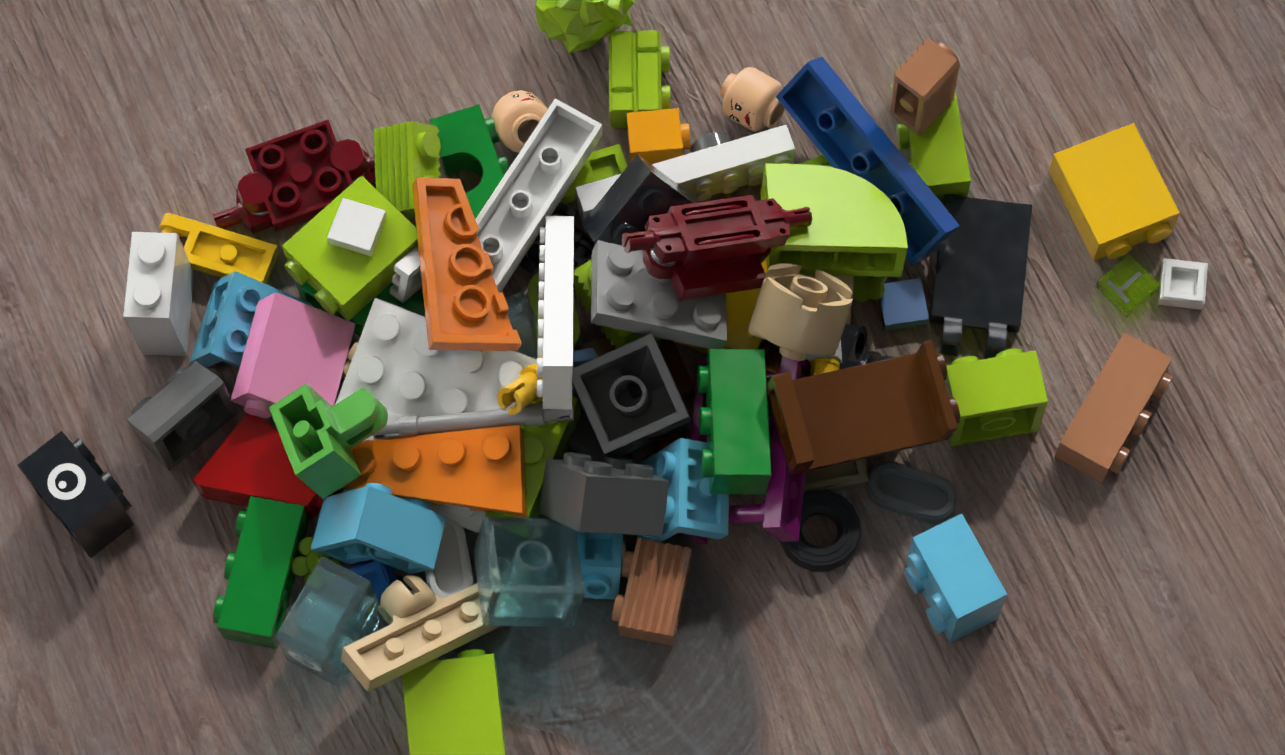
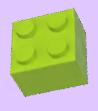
M1019 348L1008 349L998 353L994 358L978 360L975 356L958 358L951 365L946 366L947 379L944 382L948 396H953L956 399L960 411L958 428L948 439L950 447L1039 431L1048 399L1036 350L1023 352Z

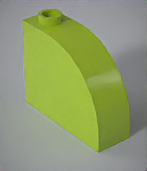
M765 163L760 192L761 200L774 198L784 210L809 207V212L812 213V224L810 226L790 228V235L784 246L770 247V254L766 258L767 270L774 264L789 263L802 265L800 274L815 275L817 269L832 276L901 277L908 249L905 226L897 208L881 190L855 174L834 167L811 164Z

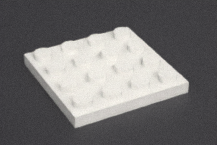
M375 298L336 404L363 388L370 391L386 407L388 412L387 421L399 420L400 417L418 415L419 417L501 409L497 401L498 391L515 381L521 375L522 369L531 364H537V359L512 350H429L425 316ZM516 403L511 404V405L508 406L507 408H511V407L514 406ZM372 435L364 441L374 440V436ZM430 504L431 511L455 520L459 526L477 533L482 532L487 519L485 512L445 504V506Z

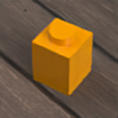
M679 108L626 113L630 163L638 154L652 165L682 156L683 150L691 148L689 123L680 124Z

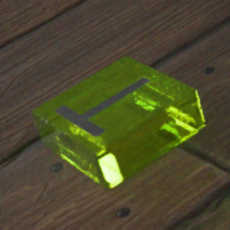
M1128 254L1101 277L1095 287L1127 318L1158 291L1160 284Z

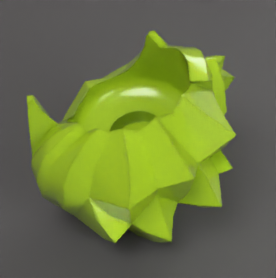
M537 0L535 4L536 19L540 31L546 32L548 39L562 41L568 54L592 47L602 37L610 34L611 31H615L623 24L632 26L629 9L633 6L635 0Z

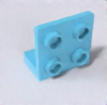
M234 271L214 282L189 362L193 364L196 361L205 368H208L223 361L240 368L258 301L277 292L309 306H312V304Z
M679 438L641 462V465L653 467L654 475L668 480L669 489L662 536L637 535V538L663 542L677 533L719 540L728 535L729 494H710L709 477L701 476L702 449H708V443Z

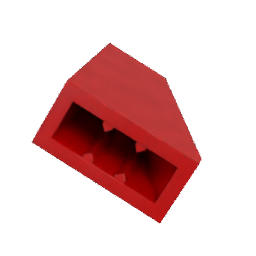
M248 413L193 479L199 494L206 499L248 507L250 496L304 506L311 520L321 510L324 500L295 475L278 430L259 416ZM338 489L329 496L339 494L340 490Z

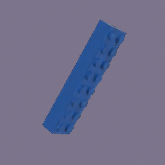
M823 57L807 62L778 93L776 98L832 167L865 179L891 200L901 215L905 226L908 245L906 259L912 266L927 259L960 227Z

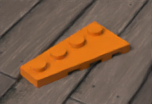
M416 177L412 190L429 350L518 351L522 342L517 329L513 330L507 315L509 307L503 292L499 293L492 275L493 265L489 254L482 249L477 235L479 228L461 180Z
M520 425L362 441L351 449L361 476L343 486L344 489H358L365 487L367 483H377L393 490L392 495L401 499L412 498L432 505L445 506V504L468 507L474 511L487 513L495 511L509 513L515 517L527 518L524 430Z

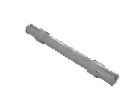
M543 402L530 403L516 415L507 414L509 408H506L504 411L502 409L428 417H419L418 415L400 417L399 420L387 421L386 426L373 434L374 440L511 425L540 426L546 425L547 422L573 421L574 411L573 406L572 410L543 409Z

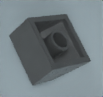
M195 361L188 368L183 367L174 372L167 380L166 387L153 398L147 397L140 401L134 407L132 416L127 419V422L137 438L170 471L235 416L237 411L233 402L230 401L231 397L224 382L217 375Z

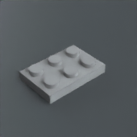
M597 241L592 250L591 323L644 335L652 333L657 338L708 349L723 348L727 342L726 294L679 301L671 279H658L648 274L642 260L644 250L626 253L624 251L625 247L622 245Z

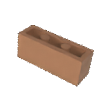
M1124 332L1061 439L1055 458L1101 483L1104 482L1110 470L1118 474L1131 451L1124 447L1131 433L1138 437L1141 435L1152 415L1151 412L1145 410L1152 397L1161 400L1173 376L1166 373L1172 357Z

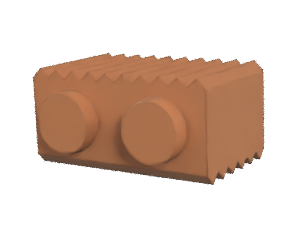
M930 38L923 39V44L917 45V51H912L911 57H906V62L900 64V70L894 71L889 106L890 115L917 135L921 136L954 100L958 70L961 64L951 48L943 43L936 44Z
M637 538L635 551L626 550L621 577L628 578L625 595L616 594L612 611V621L619 622V636L674 646L691 566V548Z

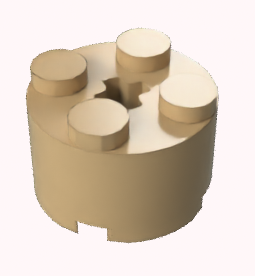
M781 263L770 266L763 279L748 328L749 333L780 346L779 352L792 360L803 361L806 359L807 354L835 355L852 306L851 289L836 277L817 269L814 277L800 274L802 265Z

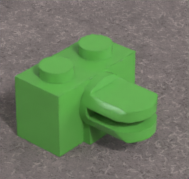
M306 383L269 407L295 475L322 499L361 476L351 449L383 429L388 420L386 407L370 391L363 388L336 405L331 406Z

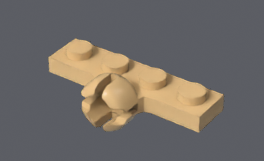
M407 575L403 580L412 589L411 591L401 581L396 580L381 595L378 612L389 626L343 647L341 660L365 690L369 692L517 619L520 605L494 576L488 577L451 596L440 597L434 594L421 577Z

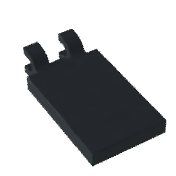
M944 194L943 205L960 227L938 247L930 322L943 324L940 346L941 354L958 356L962 327L987 330L984 359L994 358L1006 348L1007 331L1019 333L1021 326L1032 205Z

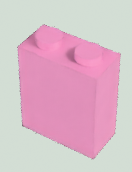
M277 292L258 301L230 401L245 406L244 411L250 415L269 418L270 416L272 417L269 409L270 406L307 383L331 406H334L356 324Z

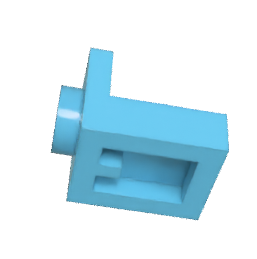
M577 531L573 596L615 600L616 594H619L623 534Z

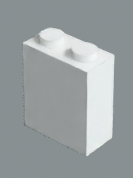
M132 232L123 317L143 355L187 356L195 273L177 233Z

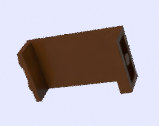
M933 341L923 342L916 353L795 380L792 379L791 372L772 375L766 386L767 396L789 476L948 440L958 428L960 411L956 399L953 396H948L944 382L947 379L946 362L941 353L936 354Z

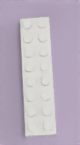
M556 98L475 219L479 228L477 235L483 251L489 254L493 265L492 275L499 293L503 290L540 233V227H544L546 224V216H551L603 136V124Z
M783 125L652 165L697 199L705 201L718 193L728 194L736 191L738 187L748 184L750 186L761 184L765 163L794 164L795 147L787 125ZM621 174L575 187L577 209L582 222Z
M546 216V227H540V244L545 245H540L537 378H543V380H537V397H543V409L572 410L574 216Z

